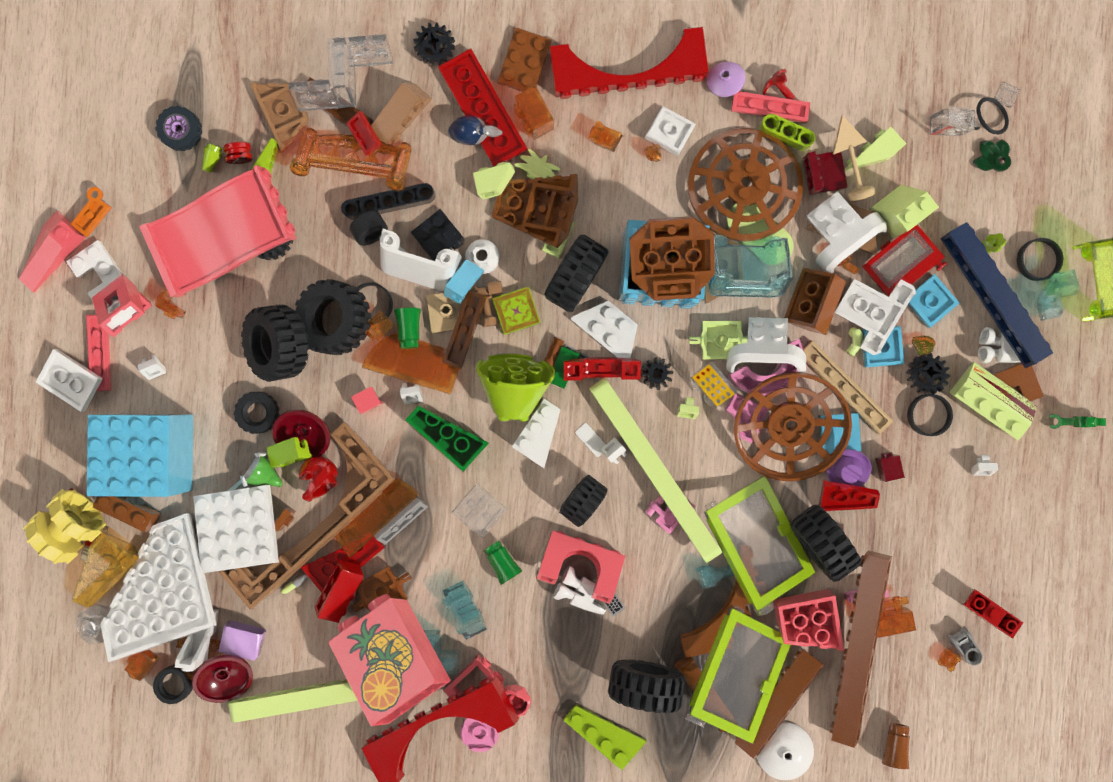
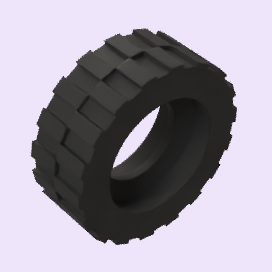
M249 392L242 395L243 397L237 400L238 402L234 407L235 422L238 423V426L243 431L250 432L251 434L268 432V430L273 428L276 419L280 416V409L277 401L273 399L274 397L267 395L268 393ZM254 403L262 404L266 409V416L260 422H254L248 417V409Z

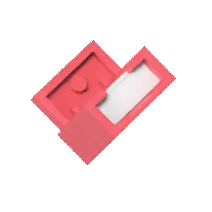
M123 274L92 297L98 324L112 337L123 330L122 328L131 321L141 317L152 306L151 302L137 290L136 285Z

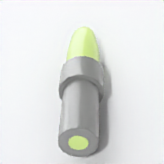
M304 572L300 576L295 577L280 592L287 594L294 588L302 585L309 577Z

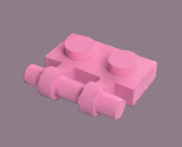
M660 495L655 501L652 500L649 504L650 507L645 512L651 517L656 511L659 516L655 519V522L670 534L679 522L668 506L664 511L660 508L665 502Z

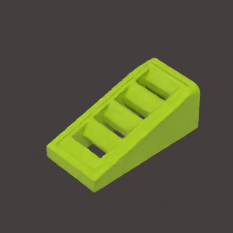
M270 138L253 167L256 165L264 167L271 174L279 148L276 140Z

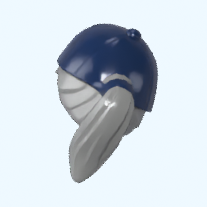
M476 116L460 117L448 129L450 137L455 142L469 146L481 143L487 136L497 137L502 134L500 129L491 125L487 126L484 121Z

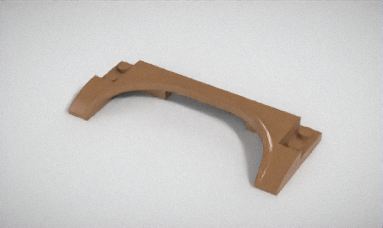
M343 422L330 434L340 446L347 465L345 490L333 512L296 546L279 554V562L218 571L250 610L254 609L267 596L274 593L383 493V490L395 480V477L372 452L373 450L346 422Z

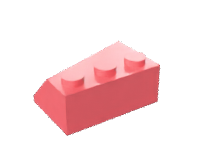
M829 589L773 600L775 617L784 644L806 647L816 646L823 649L833 648L844 651L836 596Z

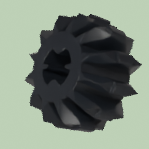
M657 357L654 358V365L650 360H647L649 368L642 366V369L647 371V373H641V377L647 376L643 383L646 384L650 381V389L654 387L655 383L657 390L661 388L660 383L666 388L668 385L665 380L672 382V378L667 377V375L674 373L673 371H667L671 364L663 366L665 359H662L660 364H658ZM655 368L656 370L660 369L662 372L659 374L660 379H658V377H653V370Z

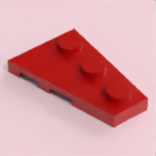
M823 480L818 505L825 511L875 509L878 507L880 493L876 489Z

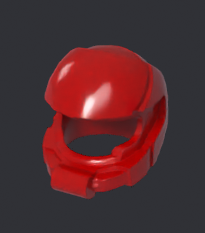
M325 457L308 458L301 465L299 479L311 480L307 487L308 489L302 495L305 501L311 502L313 499L323 496L337 485L336 477L338 471L330 459Z

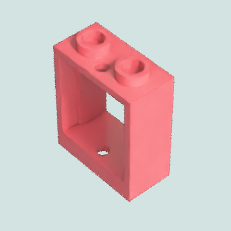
M478 654L445 685L443 691L449 697L454 694L462 695L463 693L456 685L476 666L487 677L491 679L498 677L503 687L504 677L490 667L491 663L485 657L481 658Z

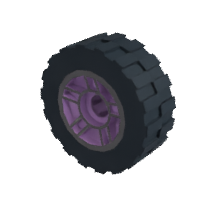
M171 106L159 114L155 130L157 131L158 138L161 139L160 141L176 151H185L192 149L200 141L203 131L201 129L202 124L199 122V118L187 108ZM178 126L182 127V130L179 131V132H178Z

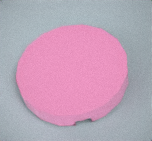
M466 718L462 724L461 738L470 750L485 752L496 744L499 735L496 729L480 721Z

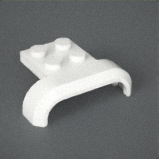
M838 191L806 215L811 224L830 244L816 259L818 266L824 272L833 273L840 262L880 232L885 233L887 231V222L878 212H874L862 219Z
M854 279L835 310V314L867 330L868 333L860 348L872 355L879 354L908 303L916 294L915 287L900 279L888 297Z
M749 317L747 343L735 345L729 350L726 368L730 373H734L735 366L742 362L788 363L794 365L798 372L805 373L806 354L801 348L787 344L788 318Z

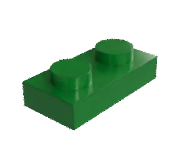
M565 347L561 348L553 366L555 375L551 384L565 389L568 381H564V361L578 359L579 353Z

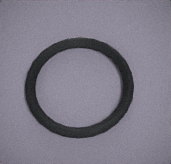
M982 98L976 108L977 117L981 125L992 134H1003L1009 125V118L1005 108L994 98ZM983 102H993L1001 110L1005 120L1003 129L993 130L985 123L980 111Z

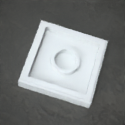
M662 106L644 139L679 156L696 124Z

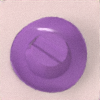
M845 449L841 457L826 470L828 479L831 482L861 487L870 477L871 462L863 453Z

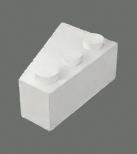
M544 399L512 446L543 468L545 467L560 409Z

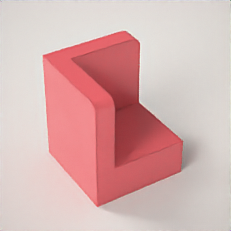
M369 387L351 397L360 414H364L383 404L373 387Z

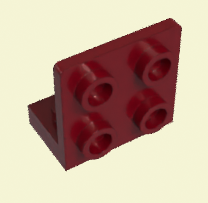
M816 151L807 153L803 157L809 195L846 189L848 187L841 152L836 154L828 152L816 155Z

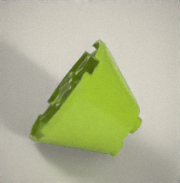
M522 354L490 355L486 361L479 360L476 366V372L491 408L500 421H509V419L528 421L529 416L553 381L555 375L554 368L546 361L541 360L540 363L534 361L532 356Z

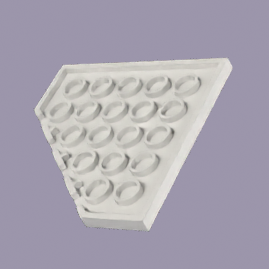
M186 513L151 527L150 535L146 543L142 544L136 556L137 560L134 566L129 569L123 580L124 585L120 592H117L107 617H104L100 624L108 662H113L217 626L205 573H202L200 566L199 548L191 514Z

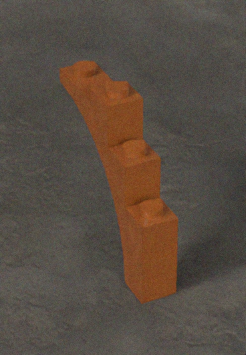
M744 542L736 544L737 553L761 597L769 591L768 585L761 578L755 579L757 571L755 565L751 564L750 558H753L751 547H747V544ZM737 579L728 600L713 618L697 629L679 635L685 658L710 653L724 615H729L732 608L751 617L749 607L745 606L749 602ZM736 622L735 627L742 626V624ZM732 635L726 649L731 648Z

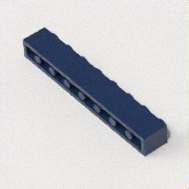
M968 222L940 238L1024 368L1033 366L1053 354L1050 344L1043 338L1038 326L1034 324L1028 311L1022 306L1017 294L1012 291L1007 283V279L1001 274L995 261L991 259L984 244L980 242L974 229Z

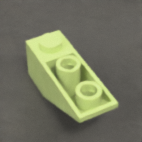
M892 127L886 131L884 129L880 130L874 136L876 140L872 144L867 142L860 149L862 153L858 157L855 155L858 168L887 161L906 145V142ZM850 158L846 162L848 166L844 168L845 172L853 170Z

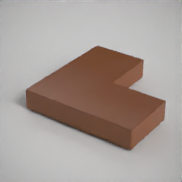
M1022 363L992 374L1011 388L1017 386L1019 394L1029 401L1044 396L1032 366L1024 368Z

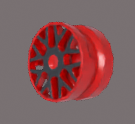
M232 142L225 144L223 147L226 153V163L244 164L253 160L252 154H250V143Z

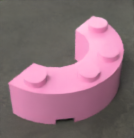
M799 339L787 343L803 350ZM778 363L775 370L766 376L755 374L748 366H743L726 376L735 387L748 394L755 386L770 377L783 373L798 372V370L792 364ZM788 378L771 382L758 391L767 396L777 389L788 387Z

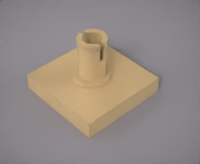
M444 293L426 295L432 334L453 331L464 299L459 304L448 297L446 298Z

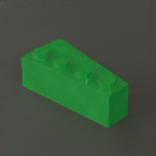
M417 406L405 419L409 425L462 472L468 468L489 444L487 441L478 438L420 406Z

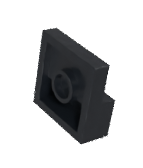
M441 209L411 231V234L433 261L436 260L441 250L454 249L455 251L463 245L462 241L465 240Z

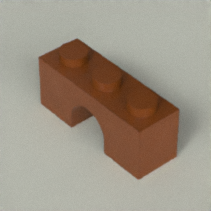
M97 496L92 506L93 508L143 532L150 531L151 527L157 523L161 514L160 511L145 504L138 505L126 500L127 496Z

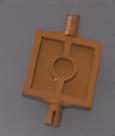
M388 565L365 579L357 587L361 601L352 605V609L356 608L354 610L355 613L364 607L370 611L368 604L385 594H389L390 598L407 600L409 597L403 589V583L412 579L411 575L408 576L410 573L407 572L398 578Z

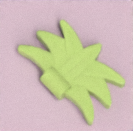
M528 149L531 156H520V159L526 163L514 164L515 167L524 170L527 173L526 176L530 179H535L536 177L552 178L555 176L553 171H560L559 167L546 163L547 155L540 159L531 149Z

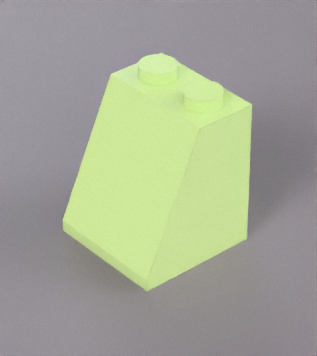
M900 185L870 209L873 213L878 212L887 222V231L892 238L908 232L938 209L939 206L927 191Z

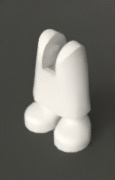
M985 327L982 330L979 344L996 345L1001 348L993 349L989 346H981L978 349V357L981 363H989L993 358H996L997 362L1002 363L1021 362L1002 332L997 337L995 336L994 329L991 327Z
M568 566L563 574L562 583L560 582L554 591L553 598L556 600L568 598L571 605L598 614H604L606 611L605 607L594 602L595 599L591 598L595 583L585 577L579 580L575 576V569ZM566 585L576 588L575 591L569 589Z

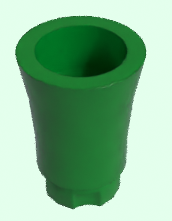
M394 309L398 341H400L399 347L402 349L418 348L421 309Z
M500 541L483 550L488 556L486 558L491 564L500 585L523 571Z

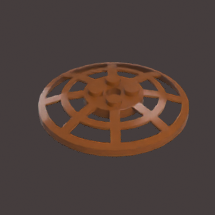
M735 129L717 135L700 149L689 171L688 195L695 214L704 225L710 226L709 229L730 240L741 242L757 241L774 235L783 229L793 218L802 199L803 176L795 155L781 140L760 130ZM735 134H755L753 144L740 143L729 147L723 139ZM762 137L778 144L788 156L778 159L770 150L760 146ZM714 143H717L722 151L714 158L709 169L697 167L703 154ZM751 149L749 159L738 160L733 151ZM759 151L771 158L773 163L765 167L758 162ZM724 156L732 164L726 172L715 170L718 162ZM791 162L795 166L798 177L797 193L787 189V176L783 166ZM777 169L779 170L781 187L770 183L769 173ZM695 175L707 176L706 189L710 199L699 205L695 193ZM712 178L723 179L724 190L715 195L713 190ZM743 178H748L751 180L752 185L745 187L741 181ZM768 191L779 194L776 202L769 209L763 201ZM728 197L732 202L736 203L735 213L727 210L721 205L720 201ZM784 197L795 200L788 215L776 225L771 214L780 206ZM755 204L761 212L760 214L750 216L742 215L745 206ZM715 206L720 213L733 219L730 231L715 224L704 212ZM764 219L769 228L766 231L755 234L737 233L740 222H754Z
M802 372L779 374L759 383L744 397L738 407L734 420V438L743 460L759 474L779 481L805 480L826 471L845 451L852 430L850 409L839 390L819 376ZM797 377L815 380L827 388L817 394L807 388L796 387ZM788 378V387L777 389L767 396L758 391L771 382ZM787 393V402L778 406L770 400L777 395ZM795 393H804L811 396L812 399L805 405L795 402ZM832 393H834L841 404L844 420L832 419L830 409L824 401ZM754 397L759 403L753 411L751 422L739 424L743 408L747 401ZM819 403L824 410L825 418H814L810 410ZM763 406L771 411L768 420L757 421L758 414ZM793 420L796 422L793 428L786 427L788 421ZM815 426H825L824 432L817 442L811 437ZM832 427H842L844 429L840 442L830 455L822 446L829 438ZM768 428L771 437L763 444L757 435L756 429ZM751 430L753 441L759 448L752 458L743 447L740 432ZM806 442L811 447L802 453L794 454L795 446ZM775 443L786 447V455L775 453L769 449ZM816 452L824 459L823 462L810 469L795 472L794 461L805 459ZM764 455L775 460L786 461L787 473L767 469L758 464V462Z

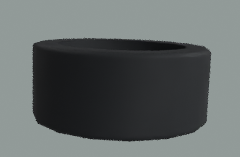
M170 665L160 671L153 682V691L156 697L166 704H177L184 700L193 689V676L191 672L182 671V668H176L175 665ZM174 673L182 678L184 690L180 694L171 695L165 690L163 679L166 675Z

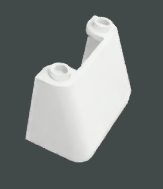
M383 229L380 237V266L384 273L438 291H445L446 284L460 268L463 260L459 252L450 249L441 250L435 261L406 253V250L400 247L398 235L386 229Z

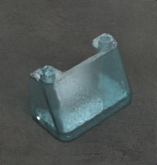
M723 235L714 236L715 275L708 282L710 295L774 298L782 296L786 292L794 278L787 238L775 236L771 237L764 246L729 245L727 237Z

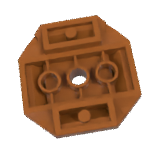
M693 216L649 219L629 238L632 280L654 301L696 298L701 289L715 275L714 233ZM669 252L677 253L675 257L667 256Z

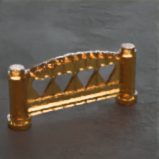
M307 128L303 133L296 157L292 159L289 168L297 176H307L310 168L316 167L387 178L386 185L390 189L400 191L405 188V175L412 149L411 145L407 142H402L396 147L381 141L382 145L366 159L360 161L356 152L362 149L353 135H317L316 130ZM324 144L326 146H334V148L327 154L322 155L319 146ZM338 148H351L353 151L346 157L341 158ZM382 153L383 155L390 154L391 157L382 164H379L375 155Z

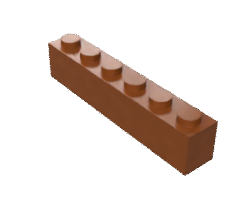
M804 649L802 652L798 651L792 658L793 664L791 667L787 666L781 673L782 679L779 683L776 682L754 743L752 744L735 736L737 738L735 744L753 759L757 758L824 667L822 662ZM754 712L747 719L749 724L746 726V730L749 729Z

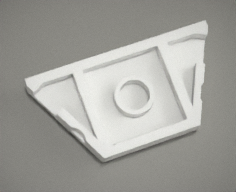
M606 301L571 317L570 320L615 357H631L638 325L611 302Z

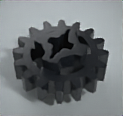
M436 22L435 27L428 23V28L421 26L422 32H416L418 38L413 39L414 44H416L414 50L418 52L417 56L419 59L423 57L424 64L430 61L431 66L434 65V62H437L440 66L442 60L447 62V56L453 57L451 50H455V45L452 44L455 42V39L451 37V30L446 31L445 25L439 28L438 22ZM433 38L436 42V51L433 47Z
M923 353L919 357L916 356L913 362L908 364V367L911 369L906 371L910 375L907 381L913 382L910 387L916 386L917 393L923 390L924 395L929 394V392L934 395L937 391H942L944 389L943 386L948 385L949 382L945 379L951 377V375L946 374V371L950 368L944 367L946 361L940 362L939 355L933 358L932 353L928 354L927 357ZM924 363L922 367L917 368L919 364ZM939 380L936 385H933V386H932V384L934 383V381Z

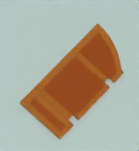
M393 332L372 348L362 365L364 369L450 395L459 372V368L442 362L445 355L442 353L444 348L418 340V348L402 349L399 347L398 334Z
M395 478L376 500L335 536L336 540L348 557H351L420 494L411 485Z

